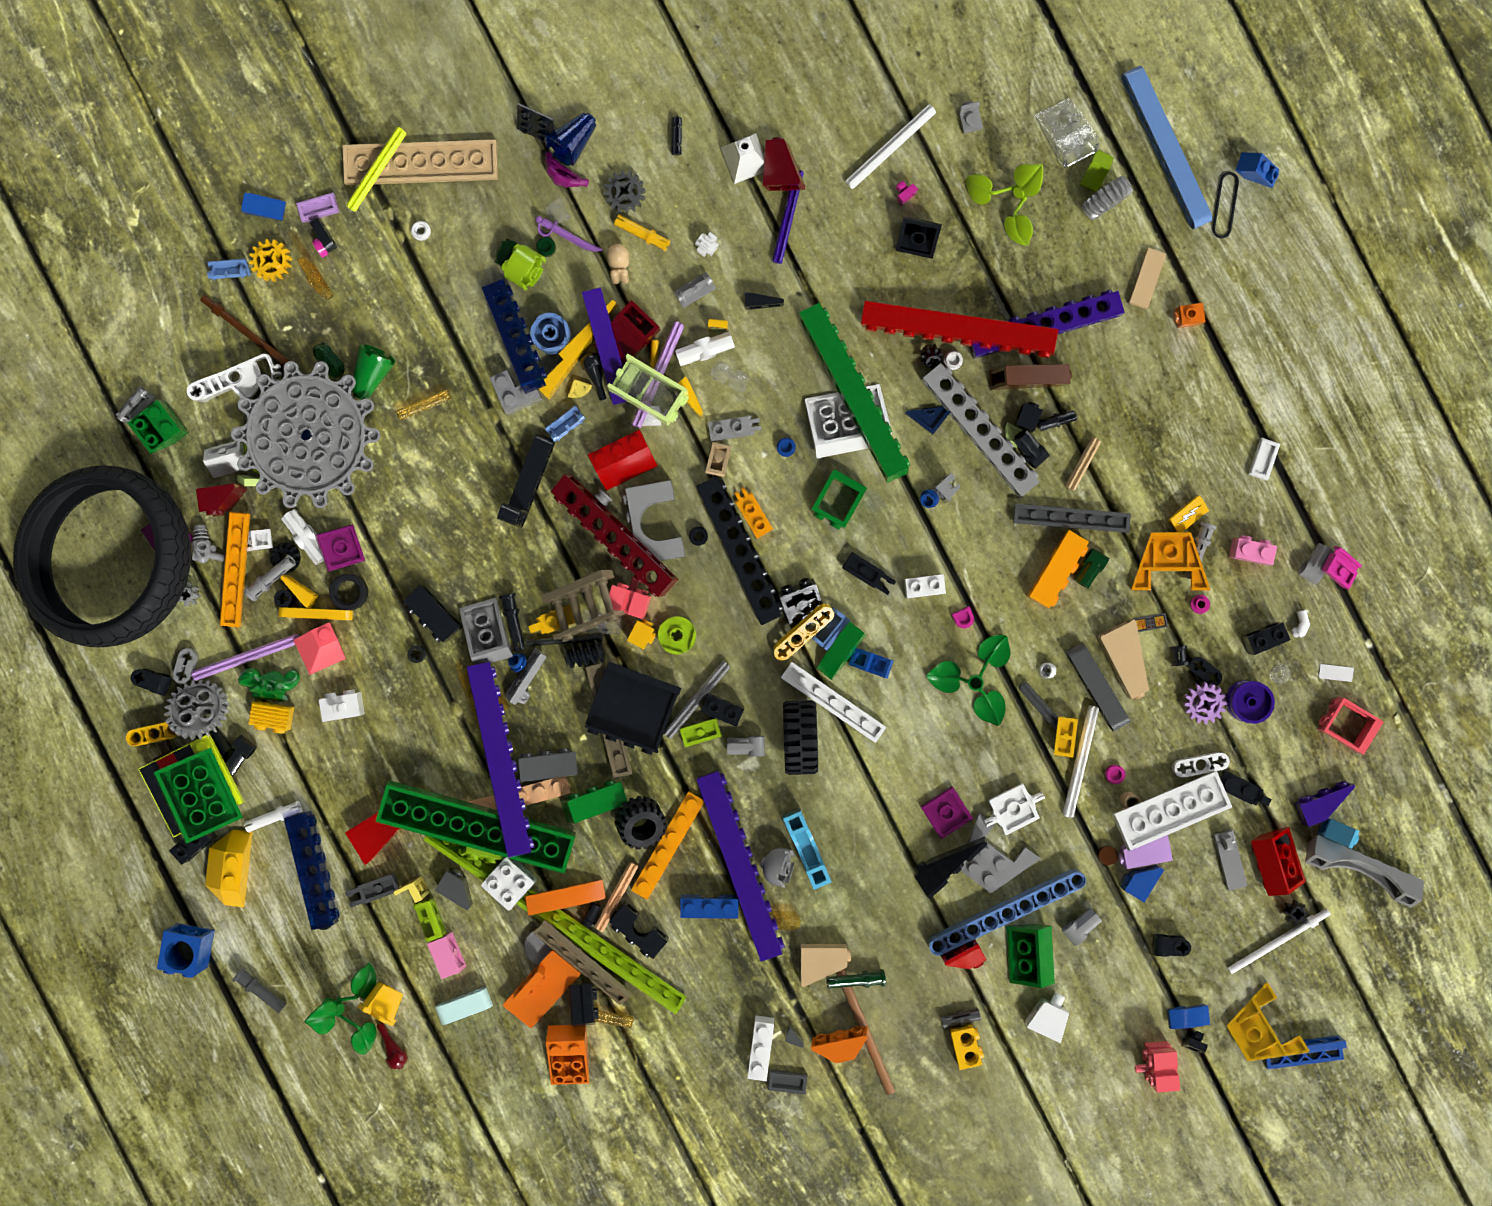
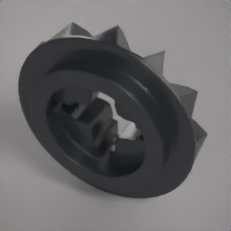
M280 543L273 547L270 553V563L273 567L281 562L282 557L280 553L285 555L289 553L288 555L295 560L296 565L286 573L297 569L301 561V555L296 546L290 543Z

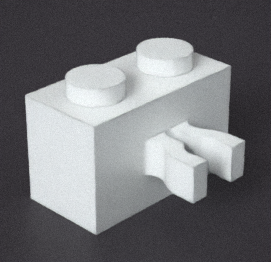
M355 689L343 691V695L336 696V692L324 694L325 698L319 699L322 722L365 714L361 692L355 693Z

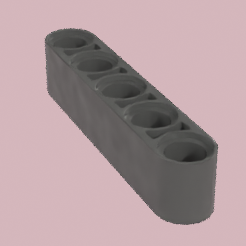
M1080 642L1065 651L1067 658L1094 703L1099 708L1109 728L1115 732L1130 723L1129 717L1085 644Z

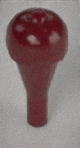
M384 1023L378 1024L377 1029L383 1039L387 1066L394 1070L402 1069L408 1061L406 1051L402 1050L389 1035Z

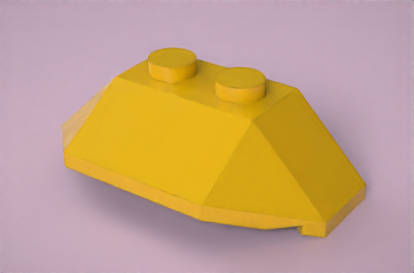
M233 829L209 847L205 886L224 905L245 907L253 831L247 832L246 830Z

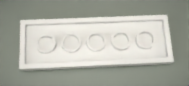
M1217 771L1112 815L1127 850L1131 851L1230 809L1232 805Z

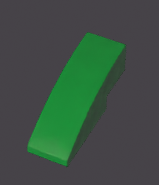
M849 621L831 645L817 669L830 680H833L856 651V647L866 634Z

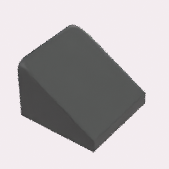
M789 1023L785 1034V1041L801 1048L804 1047V1039Z

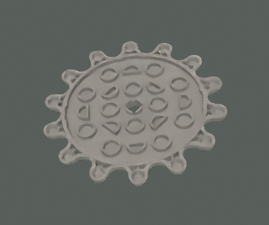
M289 361L284 365V377L280 381H274L266 374L259 375L257 385L261 390V395L255 400L244 397L238 401V408L247 415L248 421L244 426L235 427L231 431L233 440L244 442L247 446V453L237 461L238 468L242 471L258 470L260 479L256 484V491L259 494L265 495L273 488H280L283 492V504L288 508L295 507L299 497L305 494L312 498L313 504L317 508H324L327 505V493L330 489L337 488L344 495L353 494L355 486L351 481L352 472L355 470L369 472L374 467V462L364 454V447L368 443L379 441L381 437L379 430L369 428L364 423L365 416L374 409L373 401L370 399L354 400L351 391L356 384L355 378L351 375H345L337 382L331 381L328 377L329 367L322 361L317 362L312 373L308 375L302 374L298 365L293 361ZM304 430L311 432L312 437L310 439L304 440L302 438Z

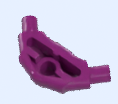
M551 152L545 153L547 174L555 185L565 188L587 187L589 185L588 179L580 178L579 175L559 163L558 160L553 158Z

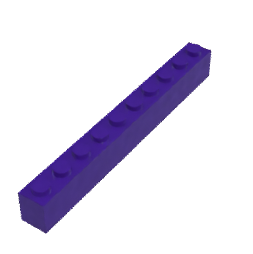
M490 662L467 666V674L507 858L531 853V848H534L532 836L528 837L526 830L530 829L528 817L524 818L522 810L526 809L524 799L519 798L518 791L521 790L520 780L515 779L514 772L517 771L515 760L511 761L510 753H513L511 741L507 742L506 734H509L507 722L503 723L502 715H505L503 703L499 704L498 697L501 696L499 685L494 683V678L497 677L494 666L491 667Z
M720 770L697 778V782L759 959L762 962L782 955V948H785L782 937L777 935L776 930L779 928L776 919L771 918L770 912L772 908L769 900L765 901L763 894L766 891L763 883L758 881L757 875H759L757 865L752 864L750 857H753L750 846L745 844L744 839L747 837L744 828H740L737 822L740 820L737 809L733 810L731 805L734 802L730 791L727 792L725 784H727L725 774H721Z

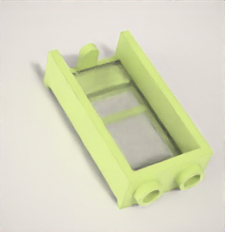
M627 354V362L622 369L619 368L617 370L615 381L613 384L609 383L607 385L608 390L668 426L670 422L674 423L679 414L677 412L680 406L684 407L689 399V396H687L688 390Z

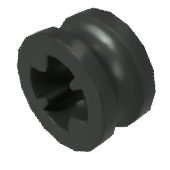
M412 646L407 653L408 659L413 663L422 662L426 658V650L422 646ZM415 649L416 651H421L420 659L413 657L412 653H415L413 652Z

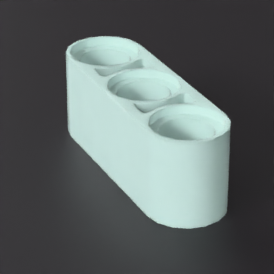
M483 987L436 1005L435 1009L441 1025H446L492 1007L493 1003L487 987Z

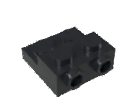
M803 578L799 581L798 585H785L778 592L791 629L816 607L823 604L814 579ZM823 610L821 614L827 616L826 612Z

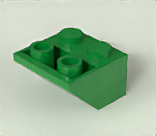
M160 400L155 401L127 422L150 454L175 444L189 433L169 405Z

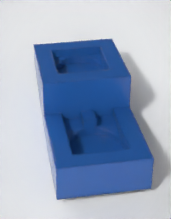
M859 648L855 649L856 651L849 662L850 666L888 679L893 660Z
M1208 1005L1180 1006L1167 1009L1170 1029L1210 1025Z

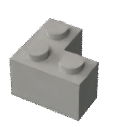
M508 370L490 377L507 415L516 413L543 400L534 380L516 386Z

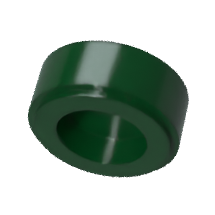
M542 237L538 240L536 249L542 256L551 257L556 251V244L551 238Z

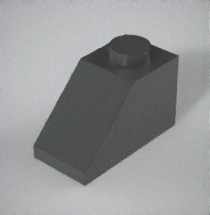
M449 868L435 891L468 910L473 902L467 878L463 876V872L459 869Z

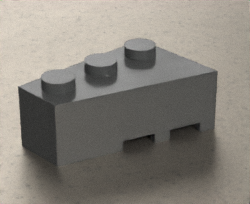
M560 748L558 752L544 750L539 751V754L528 752L521 753L520 756H512V760H515L517 771L514 772L515 779H519L520 782L578 775L576 752L570 751V748Z

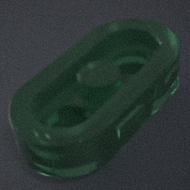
M321 342L313 347L315 359L328 365V374L331 377L337 378L344 374V363L331 350L330 346Z

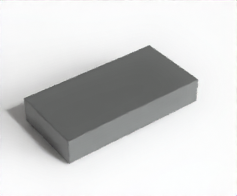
M769 1070L768 1090L806 1095L808 1075L807 1073Z

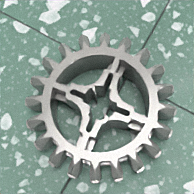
M1120 176L1084 201L1081 206L1084 210L1083 212L1090 220H1094L1127 198L1132 193L1133 188L1124 176Z

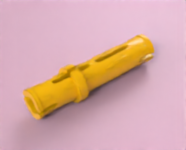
M621 214L615 220L614 226L645 240L648 245L652 244L663 251H666V247L670 245L671 240L657 234L653 229L649 230L623 217Z

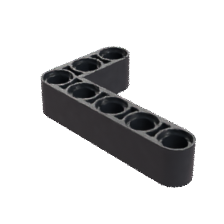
M538 433L535 435L509 504L503 503L497 516L498 520L517 527H523L555 445L553 439Z

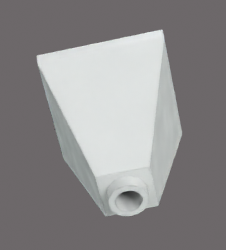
M757 134L720 147L734 184L764 173L765 155Z

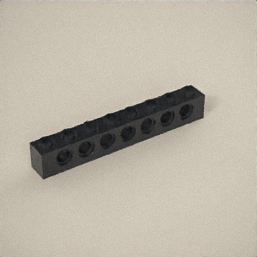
M716 476L696 485L760 624L764 625L781 617L780 612L784 610L780 601L775 602L773 594H775L774 588L771 583L767 584L764 578L767 576L764 567H759L756 561L760 558L755 548L751 550L748 542H751L748 532H743L741 529L742 519L739 513L735 515L732 509L735 507L731 496L727 497L724 492L727 487L723 479L719 480ZM714 493L722 495L720 503L712 502L711 497ZM723 510L730 512V518L727 521H723L719 517L720 512ZM732 527L738 530L736 538H730L727 535L728 530ZM738 545L746 547L745 555L739 556L736 554L735 549ZM751 562L754 564L755 569L752 573L744 571L743 566L745 563ZM756 579L761 580L763 583V587L759 591H755L751 586L752 582ZM762 597H768L771 600L768 608L760 606L759 602Z

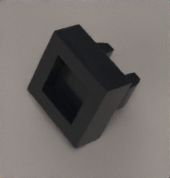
M1192 1031L1190 1038H1184L1181 1044L1182 1047L1197 1053H1205L1208 1047L1207 1044L1202 1043L1204 1033L1199 1031Z

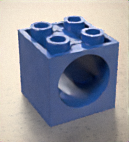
M181 923L166 929L163 932L157 969L163 970V973L166 974L180 973L183 977L192 978L208 968L215 930ZM180 941L186 942L192 948L194 954L192 961H188L180 955L178 950Z

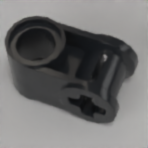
M138 669L132 672L130 679L135 686L166 696L172 677L149 669Z
M1153 934L1152 955L1183 957L1191 952V944L1183 936ZM1182 942L1184 946H1181V948L1178 949L1177 946H1180Z

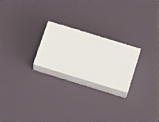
M1260 438L1248 475L1267 481L1280 444Z

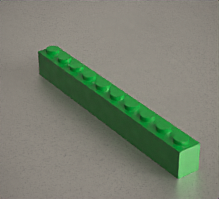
M819 302L799 312V320L885 481L889 483L907 474L910 462L906 455L903 456L901 454L899 441L897 438L893 439L889 423L884 422L881 417L883 416L879 405L875 406L873 402L874 396L870 389H866L862 373H858L855 369L856 363L854 358L848 356L846 352L848 350L843 339H839L836 325L834 323L831 324L829 321L830 315L826 307L822 308Z

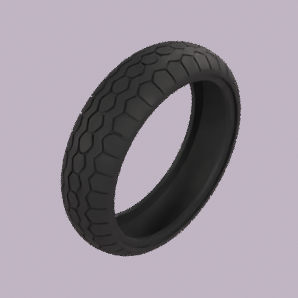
M101 465L85 467L69 472L50 483L36 496L26 510L18 527L13 549V569L16 585L22 601L31 615L39 624L55 636L73 644L97 648L118 646L132 642L146 635L162 623L175 608L182 596L191 566L190 536L185 519L175 501L152 479L134 470L118 466ZM121 490L139 504L150 522L155 541L153 570L146 588L129 609L106 622L90 624L69 610L58 594L51 566L53 544L63 521L77 505L98 493Z

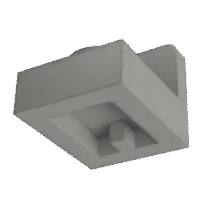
M967 101L960 106L958 114L963 134L982 130L979 102Z

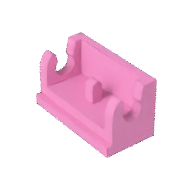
M453 932L427 943L441 979L460 973L467 967Z

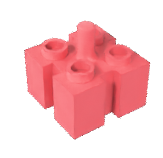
M634 575L630 586L619 582L617 585L611 586L609 593L614 610L624 611L628 615L641 619L646 617L652 596L648 595V591L637 589L639 582L634 578Z
M1168 1041L1144 1043L1145 1049L1142 1050L1143 1060L1147 1061V1064L1135 1065V1072H1144L1145 1080H1148L1150 1086H1153L1157 1093L1180 1091V1081L1177 1072V1051L1173 1047L1171 1048Z

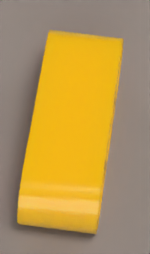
M164 722L130 730L126 735V741L130 746H140L180 736L172 732L168 724ZM155 728L159 731L158 738L154 735ZM136 733L140 734V741L136 740Z

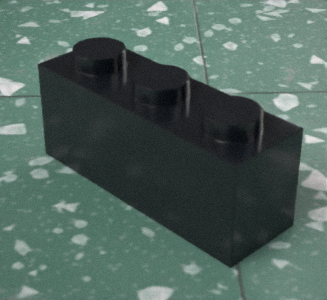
M419 585L403 601L406 604L405 608L412 615L415 613L420 618L418 620L424 628L428 627L433 632L431 635L438 642H447L463 627L424 585Z

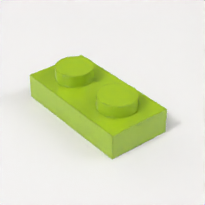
M716 718L680 728L685 747L722 737Z
M466 846L463 847L462 855H466L467 859L478 861V858L486 860L485 863L492 865L503 861L504 858Z

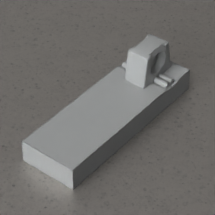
M535 648L526 662V666L519 672L504 695L514 705L517 702L525 704L530 697L526 688L547 657L539 649Z
M1231 829L1213 834L1227 890L1231 891L1246 887L1247 882L1234 831Z

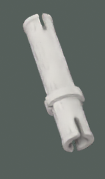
M296 801L284 807L279 806L274 811L244 821V826L248 825L245 829L247 832H252L276 821L287 820V817L303 811L302 808H298L301 804L299 801Z

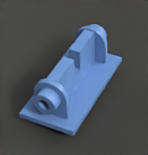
M246 258L207 262L210 269L207 275L213 281L222 278H244L245 276H251Z
M574 405L545 427V430L554 442L560 441L571 429L573 430L579 424H583L585 417Z

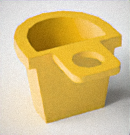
M378 982L363 1003L360 1002L357 1007L377 1020L393 1026L396 1022L394 1017L403 994L382 982Z

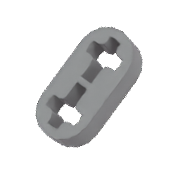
M193 648L183 649L178 655L173 671V679L177 683L184 684L192 680L191 672L195 670L199 657L198 652ZM190 652L192 660L187 661L185 654H189ZM184 671L187 677L182 679L179 673Z

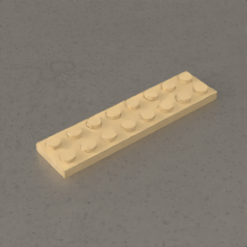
M497 140L400 143L374 184L499 180ZM385 144L343 145L344 184L359 185Z

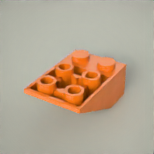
M548 1025L546 1048L551 1085L589 1084L587 1027Z

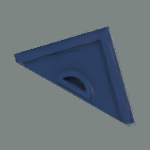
M932 407L906 411L905 414L933 435L950 414V411H946L944 407Z

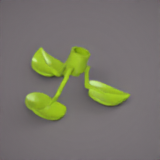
M1043 164L1019 165L1014 171L1016 184L997 191H991L993 184L988 177L981 174L968 176L965 179L966 188L971 199L977 204H987L991 200V195L1013 190L1016 198L1021 199L1013 212V216L1006 217L1004 227L1007 235L1014 242L1024 246L1029 245L1033 235V226L1030 219L1025 215H1018V211L1027 200V196H1035L1040 191L1043 181Z

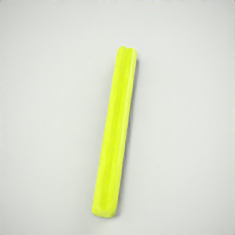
M396 127L347 202L346 206L350 210L355 212L406 136V132L402 128Z

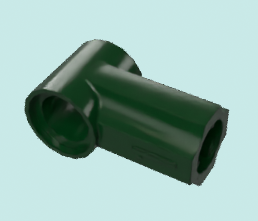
M1092 548L1083 561L1084 564L1074 578V581L1089 589L1098 573L1105 568L1110 558Z

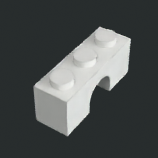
M755 1015L747 1079L767 1081L774 1018Z

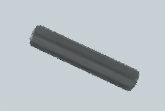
M1023 682L1018 687L1019 690L1052 728L1057 729L1058 717L1027 682Z

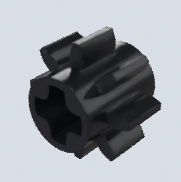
M936 344L926 345L919 351L921 355L919 360L921 364L925 363L926 368L937 367L940 362H943L941 357L943 355L942 349H937Z
M1293 900L1290 904L1285 903V910H1281V912L1287 915L1285 917L1287 922L1292 920L1294 925H1297L1298 921L1305 922V915H1308V912L1304 911L1305 904L1300 903L1298 905L1296 900Z

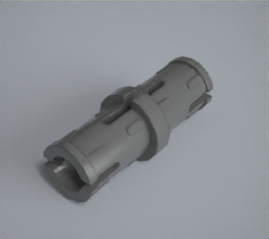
M976 1008L965 1012L960 1010L956 1014L941 1016L943 1028L946 1029L957 1025L965 1026V1023L978 1020L981 1021L979 1009Z

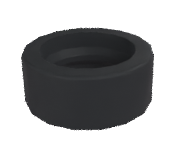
M343 574L336 577L331 583L329 597L337 608L355 610L366 602L368 587L361 577L354 574ZM345 581L355 582L360 589L359 598L353 603H345L338 596V588Z

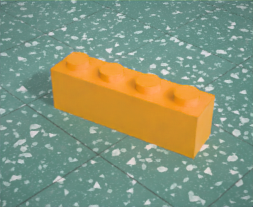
M1066 530L1027 597L1045 608L1054 607L1059 599L1058 593L1061 589L1064 590L1069 583L1068 576L1070 573L1073 574L1078 568L1079 564L1077 561L1080 556L1084 557L1089 547H1087L1089 541L1070 530Z

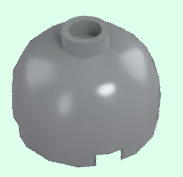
M776 848L770 851L766 857H763L761 868L763 869L765 879L769 883L783 888L786 887L784 883H789L794 869V863H791V857L795 858L794 851Z

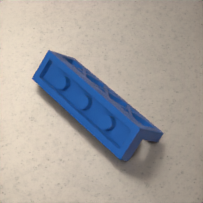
M1339 1035L1303 1040L1310 1051L1308 1053L1319 1052L1315 1058H1310L1306 1055L1307 1053L1301 1054L1297 1060H1290L1288 1056H1283L1277 1063H1271L1269 1058L1265 1059L1266 1068L1275 1069L1344 1060L1343 1049L1347 1048L1346 1040ZM1337 1050L1338 1055L1329 1056L1326 1051Z

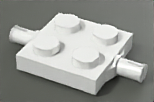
M1021 783L988 800L993 816L983 820L986 827L997 822L1004 835H1008L1040 819L1035 803L1045 799L1044 794L1040 791L1031 796L1024 784Z

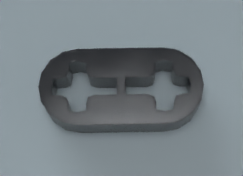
M317 216L310 220L312 228L328 252L336 249L337 245L321 219Z
M1193 657L1189 660V671L1200 680L1206 682L1207 685L1213 683L1217 686L1221 683V672L1205 659ZM1194 662H1201V663H1200V666H1201L1204 670H1203V671L1200 670V669H1195V670H1194L1195 665H1194L1193 663H1194ZM1206 673H1216V681H1209L1210 677Z

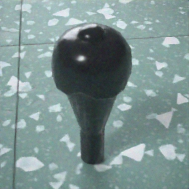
M586 352L581 358V367L586 371L594 384L599 400H605L607 397L602 384L600 356L597 353Z

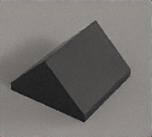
M904 216L895 251L933 259L942 224Z

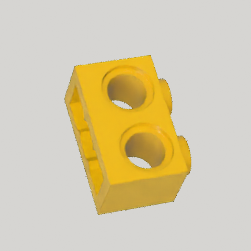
M966 1023L965 1026L949 1027L959 1069L963 1070L982 1065L981 1058H984L982 1047H978L977 1040L980 1039L978 1029L974 1028L972 1023ZM963 1033L970 1034L967 1040L960 1039ZM967 1052H974L972 1058H965Z

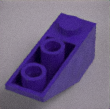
M1341 781L1336 783L1335 787L1331 789L1323 788L1318 790L1317 794L1313 796L1305 795L1300 797L1299 801L1295 802L1294 805L1301 823L1310 827L1327 820L1352 792L1355 785Z

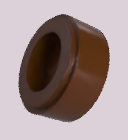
M1105 845L1099 849L1098 859L1104 865H1113L1118 860V852L1112 846Z

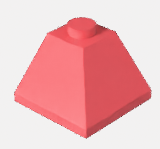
M330 622L293 640L309 675L346 659Z

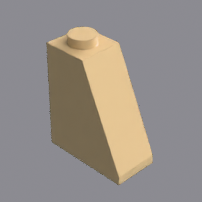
M801 944V987L810 985L847 968V962H851V950H847V944Z

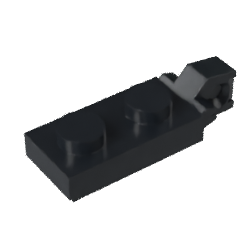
M1223 770L1220 780L1226 793L1251 805L1257 806L1258 802L1269 806L1272 799L1262 795L1264 790Z

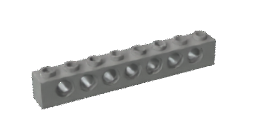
M940 363L923 377L921 381L946 411H950L949 415L1018 498L1022 497L1039 483L1037 479L1039 477L1032 468L1029 470L1025 465L1026 460L1024 457L1014 452L1013 444L1008 439L1004 440L1000 435L1002 432L996 424L992 425L988 420V414L976 406L977 401L975 398L965 393V387L959 380L955 381L951 376L953 373L950 368ZM944 380L949 383L948 390H943L940 387L941 381ZM954 395L961 397L962 403L960 405L953 403L952 397ZM966 410H971L974 413L972 420L965 417L964 413ZM978 425L985 426L986 433L984 435L977 432ZM991 439L998 442L997 449H992L989 446ZM1003 454L1010 456L1011 461L1009 464L1002 462ZM1015 469H1020L1023 472L1021 479H1017L1014 476Z

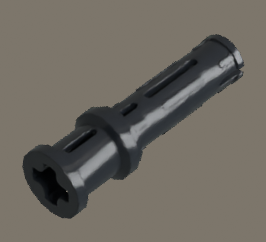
M516 592L499 596L504 608L502 613L504 617H507L514 652L520 651L518 643L521 650L526 649L518 618L520 609L517 608L515 601Z

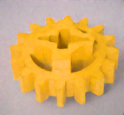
M266 239L265 244L259 241L260 247L256 248L253 246L255 253L249 254L253 258V260L249 261V264L254 266L251 270L257 273V277L260 279L263 277V280L267 282L269 279L276 282V277L282 280L283 273L289 274L286 269L292 268V265L288 263V261L293 260L291 256H288L290 250L284 249L285 245L283 243L278 245L277 240H273L271 243L270 240Z

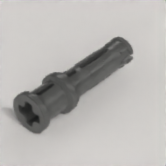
M242 967L232 981L238 982L245 988L246 992L251 991L279 1014L287 1003H284L258 982L257 977L251 976L245 971L246 968Z

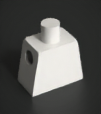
M1055 992L1051 1001L1040 998L1024 1022L1027 1028L1061 1043L1069 1012L1062 1007L1065 996Z

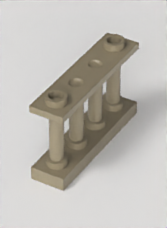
M599 570L542 595L543 603H552L555 606L562 631L553 635L554 639H562V642L572 640L573 636L605 622L612 623L618 621V617L625 614L624 611H614L606 585L608 583L607 580L614 578L612 570ZM595 585L599 586L606 614L598 616L591 591ZM579 592L584 593L591 620L585 623L583 622L577 601V593ZM565 598L570 601L576 626L570 629L562 606L563 599Z

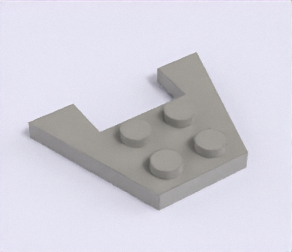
M978 812L969 842L984 836L986 837L995 824L986 827L983 820L987 818ZM988 843L971 861L967 862L965 860L963 862L964 866L961 868V871L992 893L1041 858L1024 846L1015 860L1012 861Z

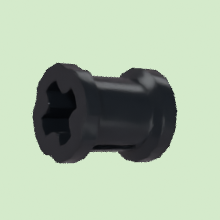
M279 590L274 596L275 603L280 607H291L297 600V597L291 590ZM283 596L288 597V601L283 600Z
M1187 645L1169 647L1173 658L1171 666L1189 665V661L1186 658Z

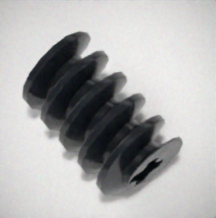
M594 640L593 646L586 641L585 647L579 643L578 649L575 648L574 644H571L570 650H568L566 645L563 648L566 665L568 667L569 664L571 669L575 668V663L578 667H582L583 661L586 666L590 665V660L593 664H597L598 658L601 663L605 662L602 640L601 644Z

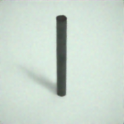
M602 633L574 635L572 640L562 642V639H554L553 637L526 639V646L592 642L594 640L603 641Z

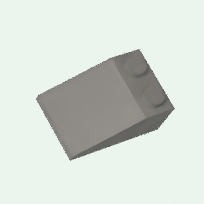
M497 598L459 608L470 658L474 665L486 662L493 663L513 657Z

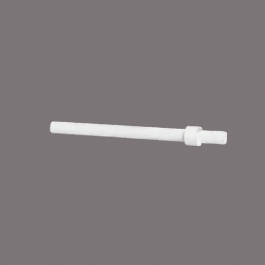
M1326 908L1314 916H1308L1305 918V922L1227 967L1231 974L1237 972L1306 929L1319 925L1318 922L1330 916V912Z

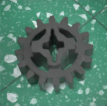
M621 171L620 176L615 172L614 179L608 178L610 185H604L605 189L608 190L604 192V196L609 197L606 199V203L611 204L612 210L617 207L619 214L622 210H625V213L628 214L629 209L636 212L635 206L637 205L641 208L640 200L645 201V196L641 195L646 193L645 188H641L644 185L643 181L638 182L639 176L632 177L631 171H629L628 175ZM635 186L637 187V190H638L637 196H635V194H633V191H634V189H635ZM613 188L615 189V191H616V193H617V194L615 195V198H614V199H613V196H612ZM622 190H623V191H627V190H628V193H629V194H628V195H626V194H623V195H622L621 191H622Z

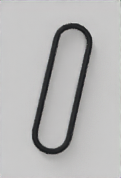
M1232 172L1223 174L1219 183L1212 231L1220 239L1228 237L1232 230L1239 186V178ZM1232 175L1236 179L1229 230L1226 235L1220 236L1216 233L1215 227L1222 182L1225 176Z

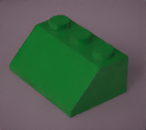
M1041 924L1006 926L1010 983L1036 988H1044L1054 984L1052 926Z

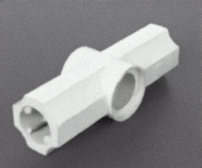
M729 331L712 338L705 337L699 339L694 344L677 349L675 352L680 366H685L698 360H708L715 357L718 353L735 348Z
M296 509L286 513L281 520L293 534L292 537L295 543L305 550L315 565L323 562L315 535H317L316 531L306 524Z

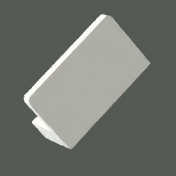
M233 441L204 450L203 462L213 478L241 471L237 466V461L240 457L244 456L243 442Z

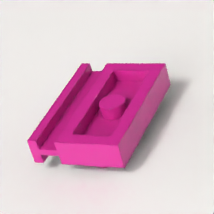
M1334 546L1333 554L1330 553L1321 570L1342 588L1350 589L1358 574L1356 571L1362 565L1344 549Z

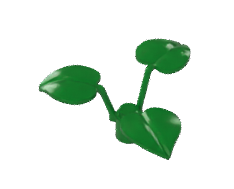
M994 635L985 639L980 644L978 656L986 661L979 674H972L969 679L960 677V667L952 661H944L936 665L927 674V679L935 688L945 693L958 691L960 681L968 683L971 690L979 691L983 695L974 702L975 714L981 720L999 726L1005 716V700L995 690L986 694L982 689L984 685L982 675L988 663L993 667H1001L1009 661L1011 650L1008 637L1006 635Z
M367 963L352 978L350 985L352 993L355 994L354 996L338 997L337 1000L326 998L304 1021L316 1033L324 1035L334 1027L335 1016L343 1019L358 1030L351 1036V1046L355 1052L361 1055H365L371 1050L377 1035L376 1027L370 1022H365L360 1027L343 1016L342 1013L345 1007L342 1001L358 999L359 996L362 999L367 998L375 987L377 980L373 966Z

